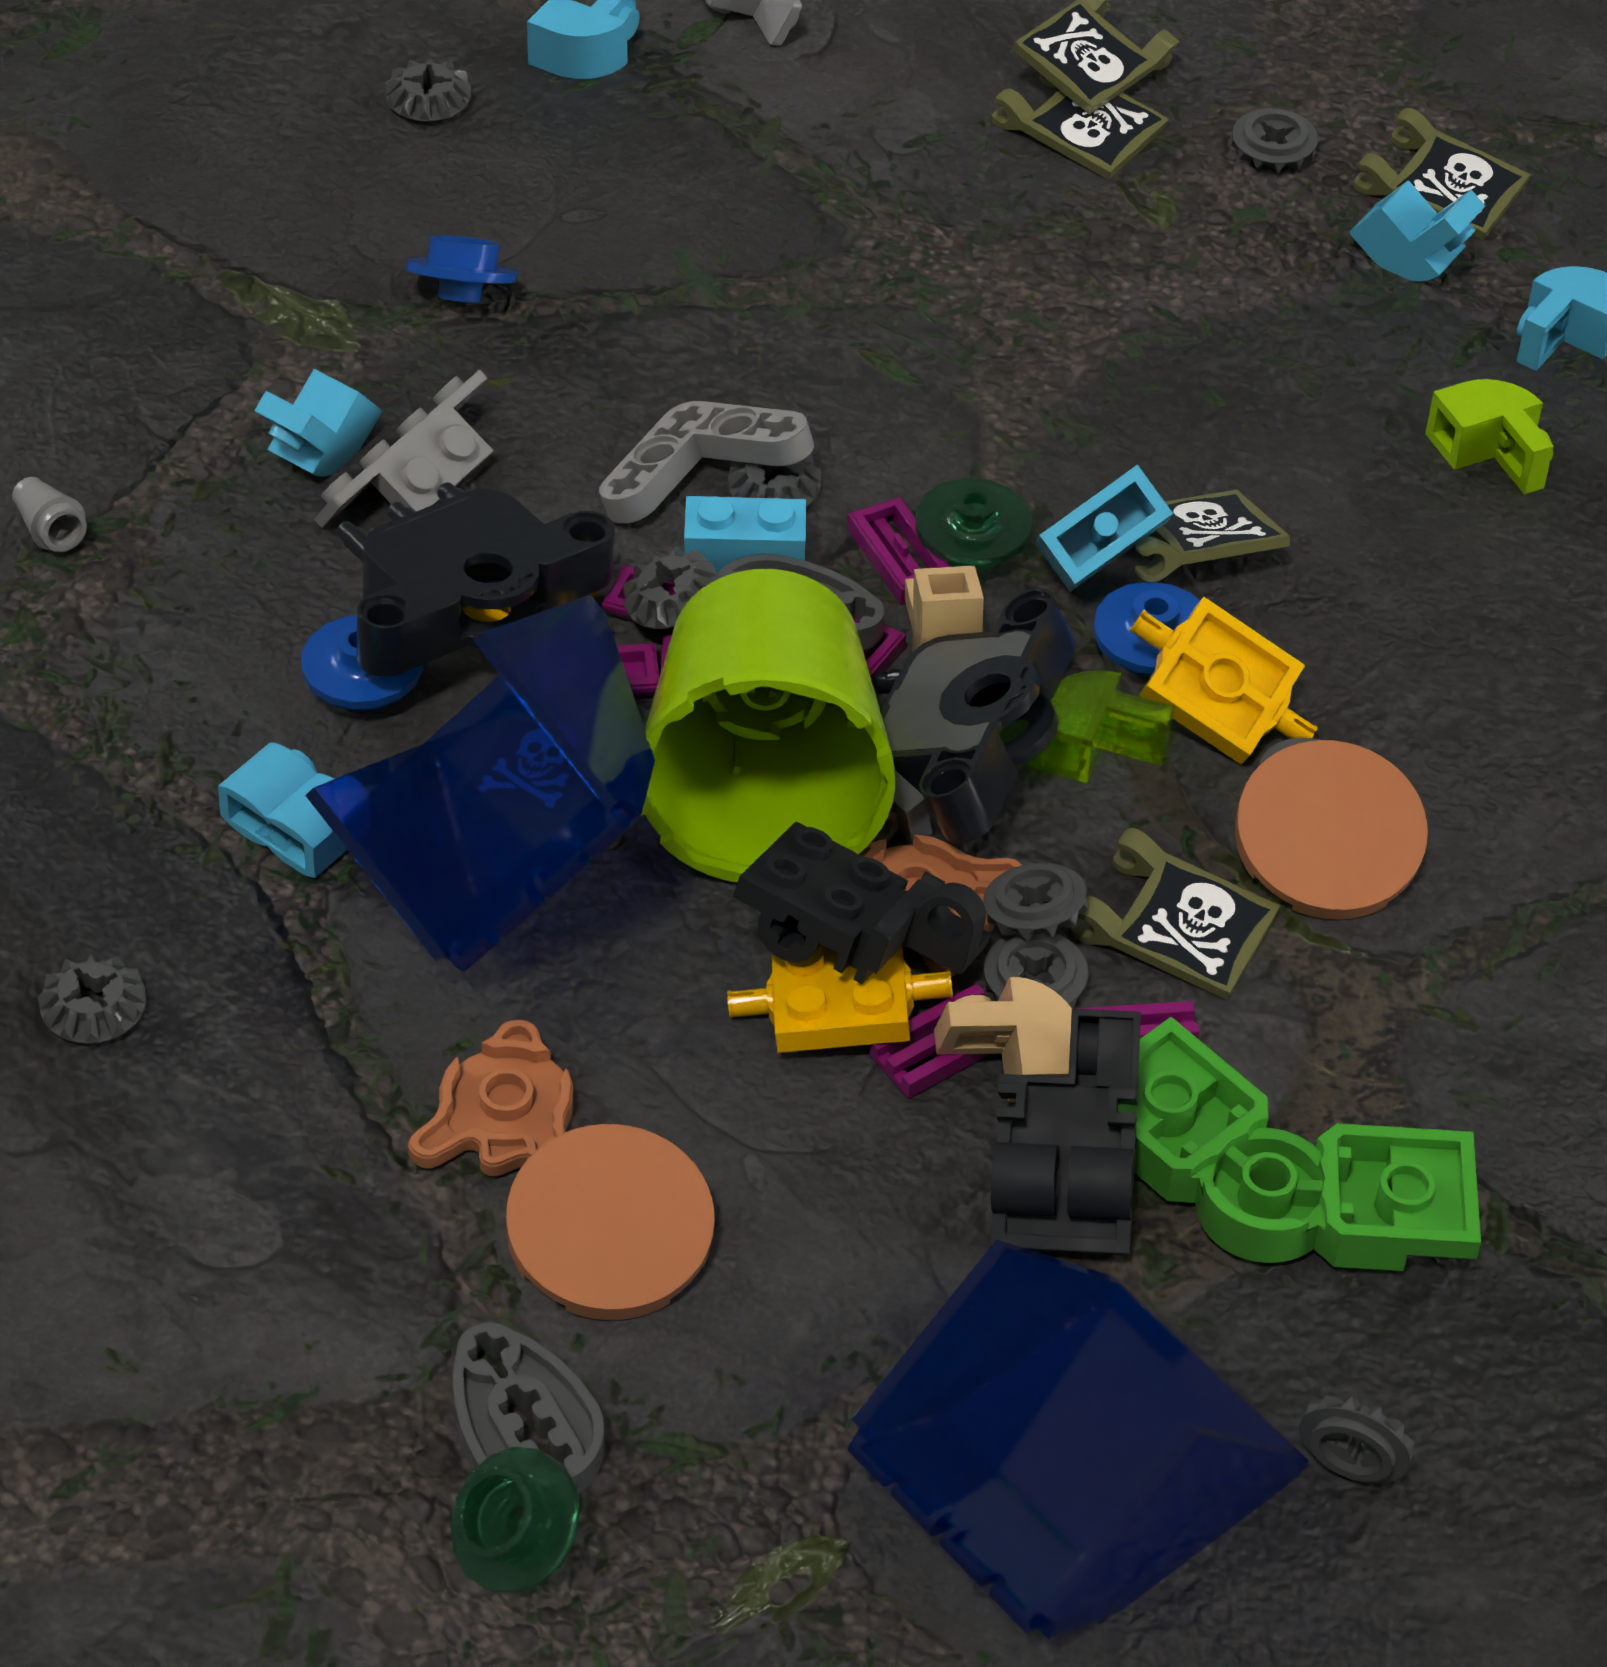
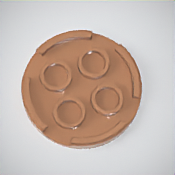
M1334 740L1298 743L1286 747L1267 758L1252 773L1243 789L1234 825L1237 849L1252 879L1258 878L1273 894L1293 905L1291 910L1315 918L1333 920L1358 918L1385 908L1388 902L1397 897L1417 874L1425 854L1428 837L1424 807L1415 788L1406 776L1391 762L1377 753L1355 744Z
M589 1125L570 1130L549 1140L538 1148L522 1165L513 1181L508 1196L506 1237L511 1257L524 1279L528 1278L542 1293L566 1306L565 1311L578 1316L599 1320L632 1319L658 1311L669 1305L670 1299L687 1287L699 1273L702 1266H705L713 1239L714 1206L709 1187L698 1167L687 1154L667 1139L650 1131L628 1125Z

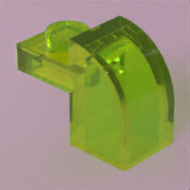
M1092 670L1070 675L1060 681L1053 698L1050 699L1059 717L1057 734L1046 749L1028 761V767L1088 783L1101 750L1161 766L1168 750L1174 706L1120 692L1121 673Z

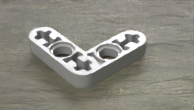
M706 401L682 403L670 409L608 475L599 487V494L607 516L613 522H635L652 513L702 457L770 466H787L795 464L811 454L814 449L813 436L807 418L802 413L796 411Z

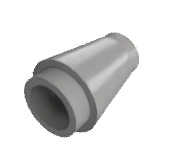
M27 477L17 483L12 493L13 502L17 506L32 539L40 548L55 552H65L74 548L82 541L86 533L87 522L85 510L77 500L46 484L37 477Z

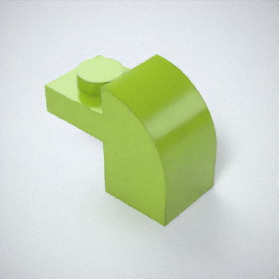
M1493 379L1470 380L1433 391L1425 434L1454 470L1495 458L1524 495L1544 489L1550 461L1553 458L1554 445L1548 434L1538 428L1543 405L1539 398L1520 386Z

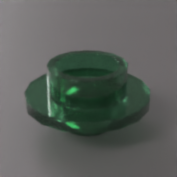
M963 478L944 482L925 494L917 506L915 531L922 545L937 558L947 561L950 566H975L976 571L990 569L997 564L1005 563L1023 551L1031 539L1032 513L1025 500L1011 488L991 480Z
M511 1447L490 1455L469 1474L456 1497L450 1525L453 1553L467 1577L487 1590L518 1594L540 1586L561 1568L575 1543L580 1518L577 1486L564 1464L539 1449Z

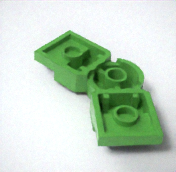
M1168 1018L1140 1039L1138 1105H1118V1112L1135 1113L1137 1117L1134 1173L1166 1201L1195 1203L1197 1216L1204 1231L1224 1250L1250 1261L1278 1263L1299 1258L1314 1249L1334 1267L1404 1271L1407 1255L1477 1259L1481 1246L1474 1132L1337 1123L1319 1136L1316 1146H1314L1306 1139L1294 1133L1267 1128L1268 1097L1174 1018Z

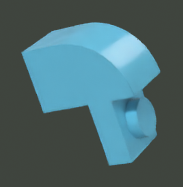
M548 0L527 21L528 64L555 75L572 79L598 78L620 70L628 63L627 40L632 38L639 24L640 14L636 9V0H597L591 7L573 0Z
M1408 180L1376 203L1351 229L1349 234L1381 268L1410 281H1428L1438 277L1466 247L1463 242L1475 231L1470 222L1480 213L1485 205L1472 190H1469L1437 213Z
M1568 266L1549 270L1534 279L1528 308L1522 315L1516 330V336L1521 338L1516 362L1537 371L1563 341L1603 360L1607 356V273L1588 267Z
M313 369L294 404L265 391L254 410L272 424L268 434L274 439L267 450L319 477L334 474L358 453L382 413L379 407L360 392L316 369Z

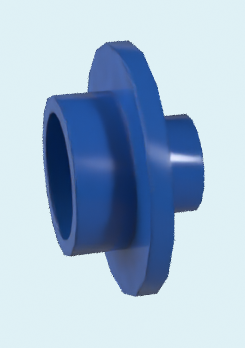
M432 235L429 236L428 257L406 259L407 271L438 278L437 297L446 300L481 302L484 283H514L518 278L517 270L498 265L500 244L485 239Z
M1156 582L1128 584L1109 593L1096 608L1093 634L1099 649L1114 663L1138 676L1151 677L1155 671L1157 655L1160 650L1133 632L1131 633L1129 631L1140 613L1146 610L1154 618L1175 630L1178 625L1188 619L1200 600L1192 593L1171 584Z
M357 615L345 616L326 623L309 637L301 652L302 676L312 693L331 705L340 706L343 709L355 712L375 711L400 700L416 686L423 672V664L394 676H376L361 669L357 663Z

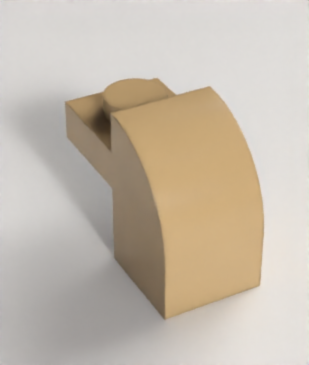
M975 566L914 569V578L905 579V603L913 631L912 652L922 644L937 637L983 632L984 597Z
M1010 977L998 1001H991L989 997L983 995H970L947 1003L934 1029L937 1055L1002 1054L1004 1074L1068 1077L1072 1008L1058 993L1044 984L1027 978ZM1008 1099V1102H1016V1099Z

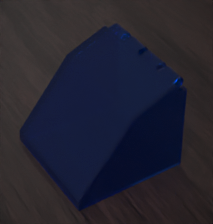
M591 595L482 632L474 640V643L500 674L424 744L316 786L305 795L435 961L440 958H446L463 972L467 971L499 943L501 936H507L542 906L546 896L552 897L588 866L591 856L598 857L631 828L632 821L642 813L655 759L649 741L646 740V732L607 615Z
M997 1239L852 1418L859 1429L848 1446V1452L881 1486L886 1487L895 1484L891 1490V1496L930 1536L944 1533L939 1545L980 1587L991 1583L995 1584L990 1589L989 1596L1025 1633L1039 1629L1048 1639L1126 1608L1289 1485L1309 1462L1297 1448L1114 1276Z

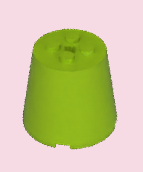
M752 569L726 575L706 585L693 595L685 604L676 620L637 753L634 788L641 816L646 815L650 824L660 835V844L681 862L707 875L738 883L740 875L796 821L806 827L816 828L825 832L836 843L859 854L873 841L888 818L895 793L893 755L854 619L848 608L836 594L807 576L778 569Z

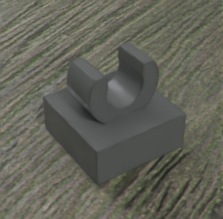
M895 770L893 804L882 829L872 842L887 839V844L897 833L909 845H913L914 835L930 836L933 834L928 806L923 795Z

